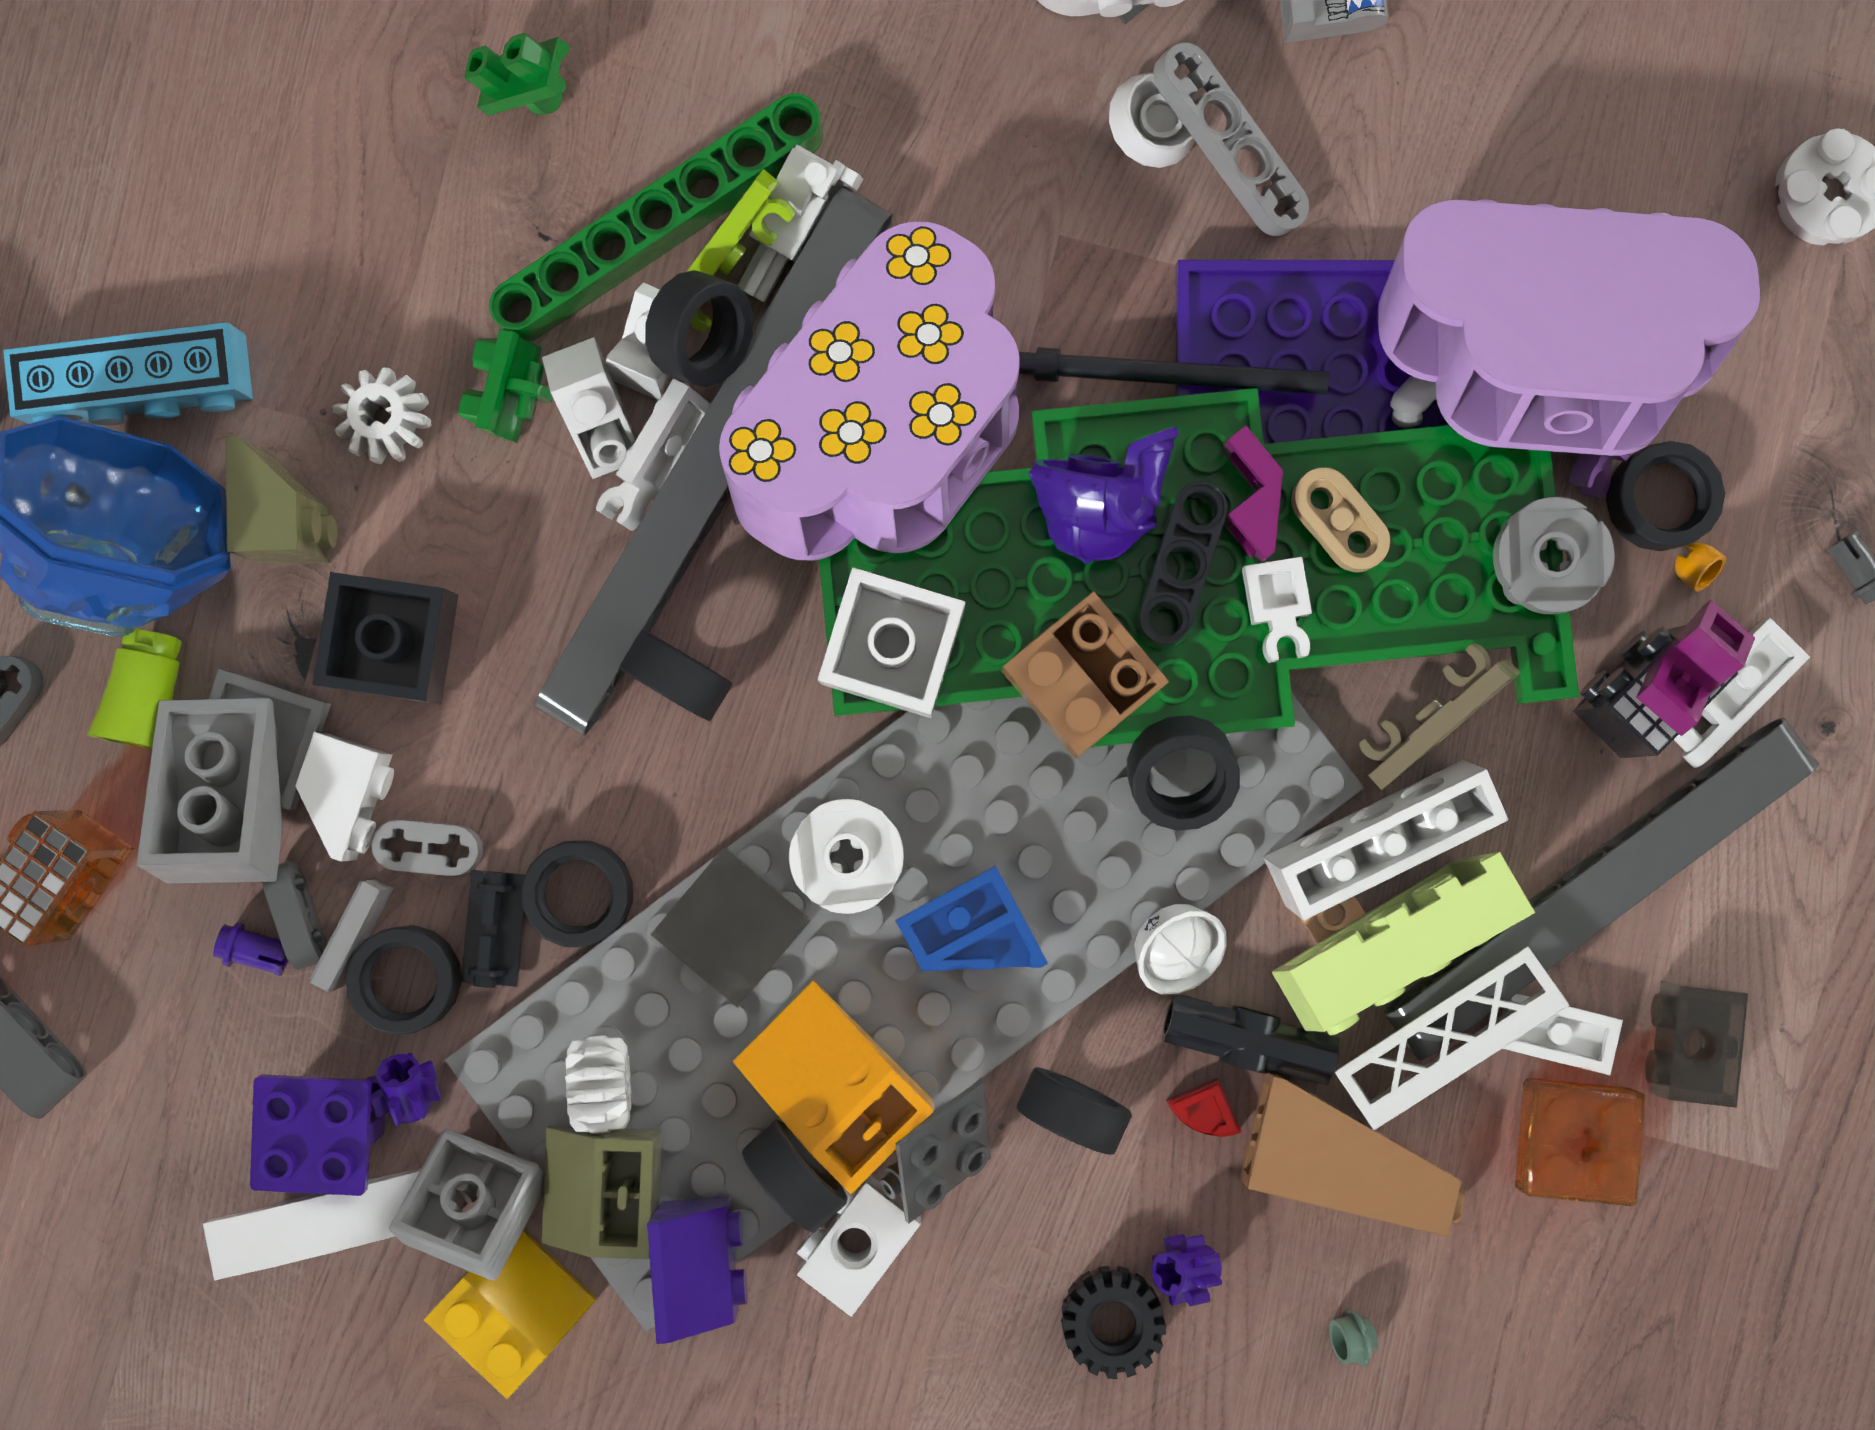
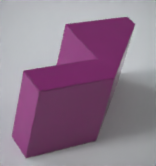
M1245 426L1227 440L1221 451L1255 493L1229 513L1223 525L1253 562L1260 564L1275 552L1283 470L1249 428Z
M1709 600L1649 668L1636 698L1680 736H1683L1698 724L1710 693L1745 666L1755 637L1715 602Z

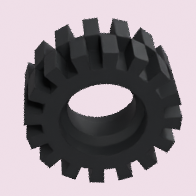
M1109 1266L1099 1267L1100 1272L1091 1275L1089 1270L1081 1275L1083 1280L1078 1285L1073 1283L1068 1289V1299L1063 1300L1061 1323L1068 1350L1072 1351L1073 1358L1080 1366L1084 1363L1088 1368V1372L1098 1376L1099 1371L1105 1372L1107 1379H1117V1373L1126 1372L1127 1378L1137 1375L1135 1368L1141 1364L1145 1369L1153 1363L1151 1355L1154 1351L1159 1354L1163 1347L1161 1337L1166 1335V1323L1161 1303L1152 1286L1149 1287L1146 1280L1138 1273L1135 1276L1130 1274L1128 1268L1118 1266V1271H1110ZM1109 1301H1118L1126 1304L1135 1316L1134 1328L1130 1335L1124 1340L1114 1343L1099 1339L1091 1328L1093 1313L1100 1305Z

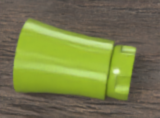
M127 627L122 637V649H116L111 673L100 706L86 735L105 741L152 750L159 701L173 700L174 688L180 667V662L176 660L180 651L181 640L158 632Z

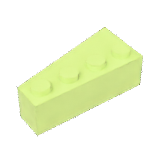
M1500 852L1454 859L1354 920L1346 927L1273 970L1272 974L1305 1031H1327L1331 1036L1348 1029L1358 1022L1359 1017L1357 1013L1373 1004L1381 1006L1394 1000L1406 991L1405 986L1421 977H1427L1442 970L1452 962L1451 960L1531 916L1535 911Z

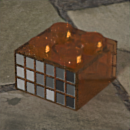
M81 810L33 811L32 814L23 816L11 829L7 841L11 844L0 858V931L22 947L71 940L134 847Z

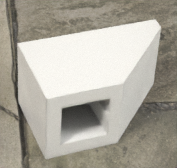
M590 338L542 357L550 392L592 479L618 470L625 460L627 451L637 438L616 384L612 379L595 338Z
M314 732L295 786L330 858L341 862L357 860L359 852L364 854L374 837L376 822L370 819L377 799L383 800L386 797L393 781L394 769L389 767L392 754L329 733Z

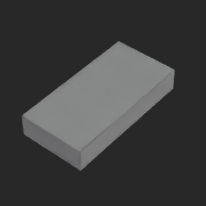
M379 879L359 882L310 977L311 984L326 992L344 987L350 959L363 941L369 938L394 887Z

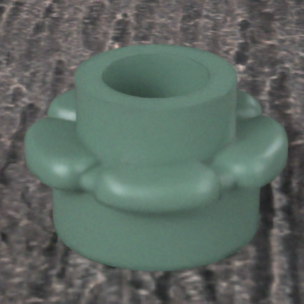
M1350 1310L1344 1311L1341 1318L1330 1321V1342L1340 1363L1345 1366L1357 1363L1360 1367L1367 1366L1369 1359L1372 1357V1352L1378 1348V1338L1372 1322L1367 1317L1361 1318L1357 1312Z

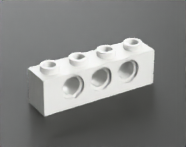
M1461 760L1263 858L1285 906L1302 920H1306L1508 821V817L1487 769Z

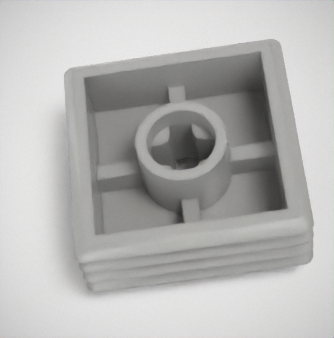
M445 1129L441 1132L389 1225V1230L397 1236L401 1243L489 1280H496L544 1191L545 1173L534 1162L450 1129ZM479 1199L472 1209H468L466 1212L462 1211L461 1207L465 1201L474 1203Z

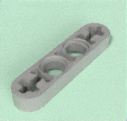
M1180 42L1172 46L1156 61L1153 70L1154 82L1164 99L1252 220L1264 233L1271 236H1282L1302 225L1309 213V200L1304 189L1204 51L1192 43ZM1184 64L1188 67L1190 73L1179 80L1174 70ZM1203 87L1206 93L1193 102L1190 96ZM1206 104L1216 105L1223 111L1226 117L1224 131L1213 130L1207 125L1204 119ZM1239 150H1248L1256 156L1259 163V171L1256 177L1247 176L1240 170L1237 164ZM1270 179L1272 185L1264 189V192L1259 193L1256 187ZM1283 200L1288 208L1279 217L1273 208L1277 206L1278 201Z

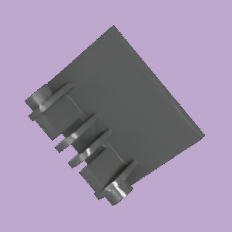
M979 1079L896 1143L898 1161L884 1170L885 1177L879 1183L882 1191L890 1199H895L898 1195L902 1198L904 1216L907 1223H911L926 1210L933 1209L939 1205L947 1193L967 1177L978 1174L991 1159L985 1084L982 1079Z

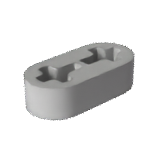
M412 820L389 821L379 827L374 833L372 840V853L376 861L384 868L394 871L444 876L463 875L471 872L479 865L484 853L483 842L474 830L466 826ZM400 829L404 830L405 840L422 842L421 852H405L401 856V861L396 860L397 853L395 850L387 848L388 839L398 837ZM455 834L459 835L460 845L469 847L468 857L459 858L457 867L453 866L451 856L433 853L434 843H453Z

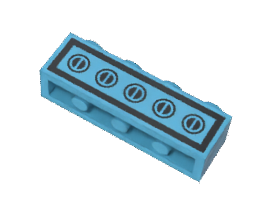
M228 322L3 350L10 417L27 424L62 416L77 421L89 420V424L96 426H111L124 423V415L144 413L145 418L169 419L178 417L180 415V408L200 406V410L203 412H226L235 409V402L253 400L246 334Z

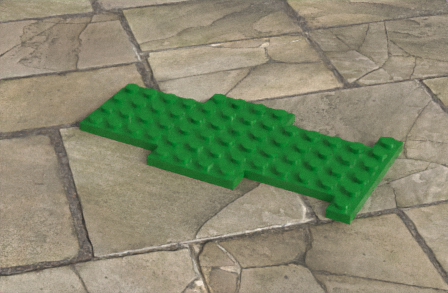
M1258 388L1032 411L1031 420L1036 460H1067L1069 455H1086L1116 460L1120 462L1119 466L1124 467L1129 444L1168 428H1178L1180 436L1174 439V449L1171 452L1170 461L1164 475L1160 505L1155 507L1154 513L1157 516V525L1146 532L1118 558L1092 561L1090 564H1085L1075 556L1058 550L1049 536L1046 517L1039 506L1036 487H1034L1032 479L1028 475L1031 468L988 472L944 531L935 540L922 548L903 553H889L871 548L854 538L841 551L829 557L819 559L827 647L852 567L965 601V610L935 707L1023 698L1001 672L1003 666L1094 591L1169 682L1090 748L1133 744L1134 740L1148 726L1173 716L1191 715L1208 720L1225 734L1294 727L1295 720L1289 671L1467 653L1465 649L1473 643L1481 645L1486 651L1510 648L1512 664L1521 672L1514 678L1517 704L1580 697L1570 612L1541 614L1530 611L1522 605L1512 603L1504 595L1503 586L1497 579L1493 564L1495 540L1501 531L1504 521L1533 501L1556 497L1550 451L1481 445L1466 439L1450 425L1264 444ZM1247 426L1283 470L1275 552L1263 563L1302 557L1312 614L1296 618V623L1298 627L1305 631L1309 638V655L1298 658L1295 643L1290 638L1282 637L1277 642L1279 660L1268 663L1265 659L1263 641L1269 633L1268 622L1251 625L1242 573L1244 566L1254 565L1255 563L1224 525L1190 630L1184 638L1172 647L1166 649L1152 648L1144 644L1138 637L1135 620L1170 507L1183 488L1188 484L1198 481L1209 482L1217 486L1225 495L1227 502L1226 517L1255 493L1221 451L1228 439ZM1317 468H1331L1340 472L1383 521L1389 531L1390 547L1386 557L1378 565L1363 572H1351L1341 568L1298 519L1292 508L1291 497L1296 483L1306 473ZM1317 490L1311 493V503L1315 508L1321 510L1328 508L1329 497L1325 492ZM1192 498L1184 502L1183 511L1185 517L1191 523L1205 525L1211 522L1212 511L1207 502L1198 498ZM1351 534L1348 538V547L1352 552L1361 554L1366 549V542L1362 536ZM1547 541L1546 549L1539 552L1540 560L1547 563L1549 570L1557 572V565L1564 562L1563 553L1557 550L1555 541ZM1175 552L1167 556L1166 568L1173 578L1183 581L1193 578L1195 565L1188 555ZM1159 606L1151 609L1149 612V625L1155 633L1162 636L1175 634L1178 628V620L1176 614L1171 609ZM831 688L835 717L902 710Z

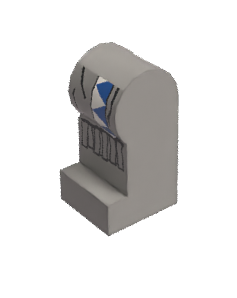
M1279 0L1284 43L1367 32L1377 29L1389 21L1387 0Z

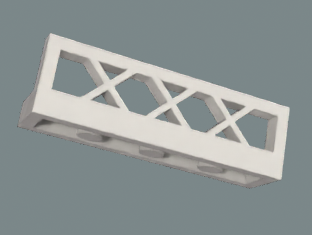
M1527 946L1335 1070V1074L1373 1130H1376L1570 1005ZM1526 963L1543 989L1522 1003L1501 1000L1504 976ZM1496 982L1494 998L1477 995ZM1469 1000L1492 1005L1489 1024L1474 1034L1470 1035L1451 1030L1455 1008L1465 1001ZM1499 1007L1511 1009L1497 1018ZM1448 1013L1445 1029L1428 1026ZM1417 1032L1443 1036L1440 1055L1429 1063L1422 1066L1403 1061L1407 1039ZM1450 1038L1461 1040L1460 1043L1448 1050ZM1399 1045L1397 1060L1381 1057ZM1369 1063L1395 1068L1392 1086L1371 1100L1368 1099L1352 1075ZM1402 1069L1413 1072L1400 1080Z

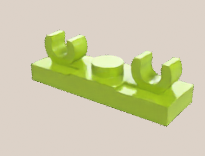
M763 169L687 272L696 270L713 276L718 269L727 276L746 251V248L738 241L751 224L756 238L760 242L772 246L778 235L767 227L765 216L769 213H776L789 223L795 215L794 208L787 201L779 198H768L779 181ZM699 308L691 319L690 324L695 329L706 332L712 320L705 316Z

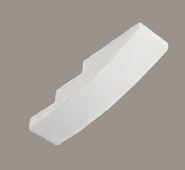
M421 1168L369 1179L368 1189L361 1196L312 1194L275 1202L265 1208L208 1220L203 1223L214 1281L395 1237L393 1232L389 1230V1225Z

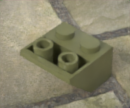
M548 1126L546 1128L542 1243L587 1257L649 1259L647 1223L659 1207L662 1130L618 1129L612 1130L611 1133L590 1134V1132H575L573 1127Z

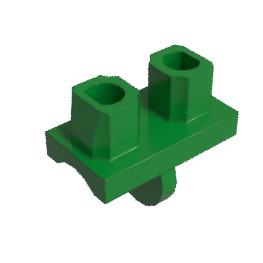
M524 32L512 36L504 45L503 54L500 56L486 45L472 49L464 76L466 80L481 90L477 108L488 116L524 105L532 113L539 116L554 113L559 109L562 102V93L566 90V82L559 76V65L562 59L568 55L570 46L559 37L538 43Z
M499 329L497 338L477 339L472 355L473 367L488 373L484 391L467 389L462 394L458 409L459 416L475 423L474 427L499 439L518 443L523 420H531L536 401L542 403H552L553 401L550 388L540 385L544 371V365L538 363L542 347L520 338L519 334L513 331Z

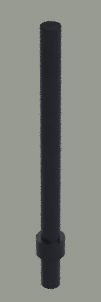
M1038 347L1036 353L1019 352V374L1034 375L1035 381L1058 382L1060 377L1235 389L1258 388V390L1328 395L1330 372L1065 355L1061 354V349Z

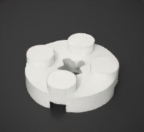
M1837 128L1828 131L1826 134L1808 139L1793 150L1782 162L1775 181V187L1779 185L1778 195L1781 203L1776 206L1785 226L1798 238L1815 245L1825 246L1828 243L1845 244L1857 240L1875 228V146L1870 142L1851 134L1845 129ZM1823 178L1838 179L1843 185L1844 198L1838 196L1831 201L1823 195L1828 188L1826 183L1822 181Z
M839 799L818 806L802 820L791 840L789 849V864L796 885L812 902L831 912L843 914L862 912L877 905L892 891L902 872L904 861L903 844L895 825L882 810L855 799ZM850 839L853 848H862L863 860H858L854 863V872H843V867L840 863H832L831 852L840 849V840Z

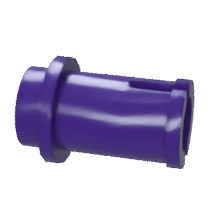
M237 922L234 926L226 924L222 926L213 951V956L222 959L224 966L230 967L235 962L274 973L276 976H282L289 961L280 939L247 931L244 924Z

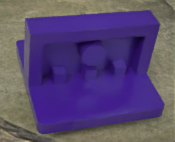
M266 1074L256 1077L253 1083L251 1189L254 1191L363 1195L368 1189L369 1148L384 1135L385 1115L376 1117L374 1112L371 1111V1082L366 1079Z

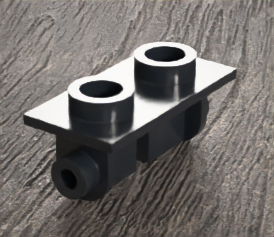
M471 871L461 982L473 983L475 987L495 988L496 985L518 987L525 916L522 907V883L526 874Z

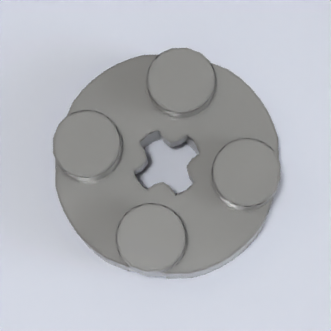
M1548 497L1533 501L1511 515L1502 524L1493 549L1494 569L1498 581L1503 586L1504 595L1512 603L1522 605L1530 611L1541 614L1566 613L1580 608L1591 601L1590 599L1597 595L1600 588L1605 586L1614 567V544L1610 531L1602 521L1598 522L1593 514L1586 511L1585 509L1588 507L1576 500L1563 497ZM1549 540L1555 541L1558 551H1566L1567 561L1557 565V572L1549 570L1547 563L1540 560L1539 552L1546 549L1547 541Z

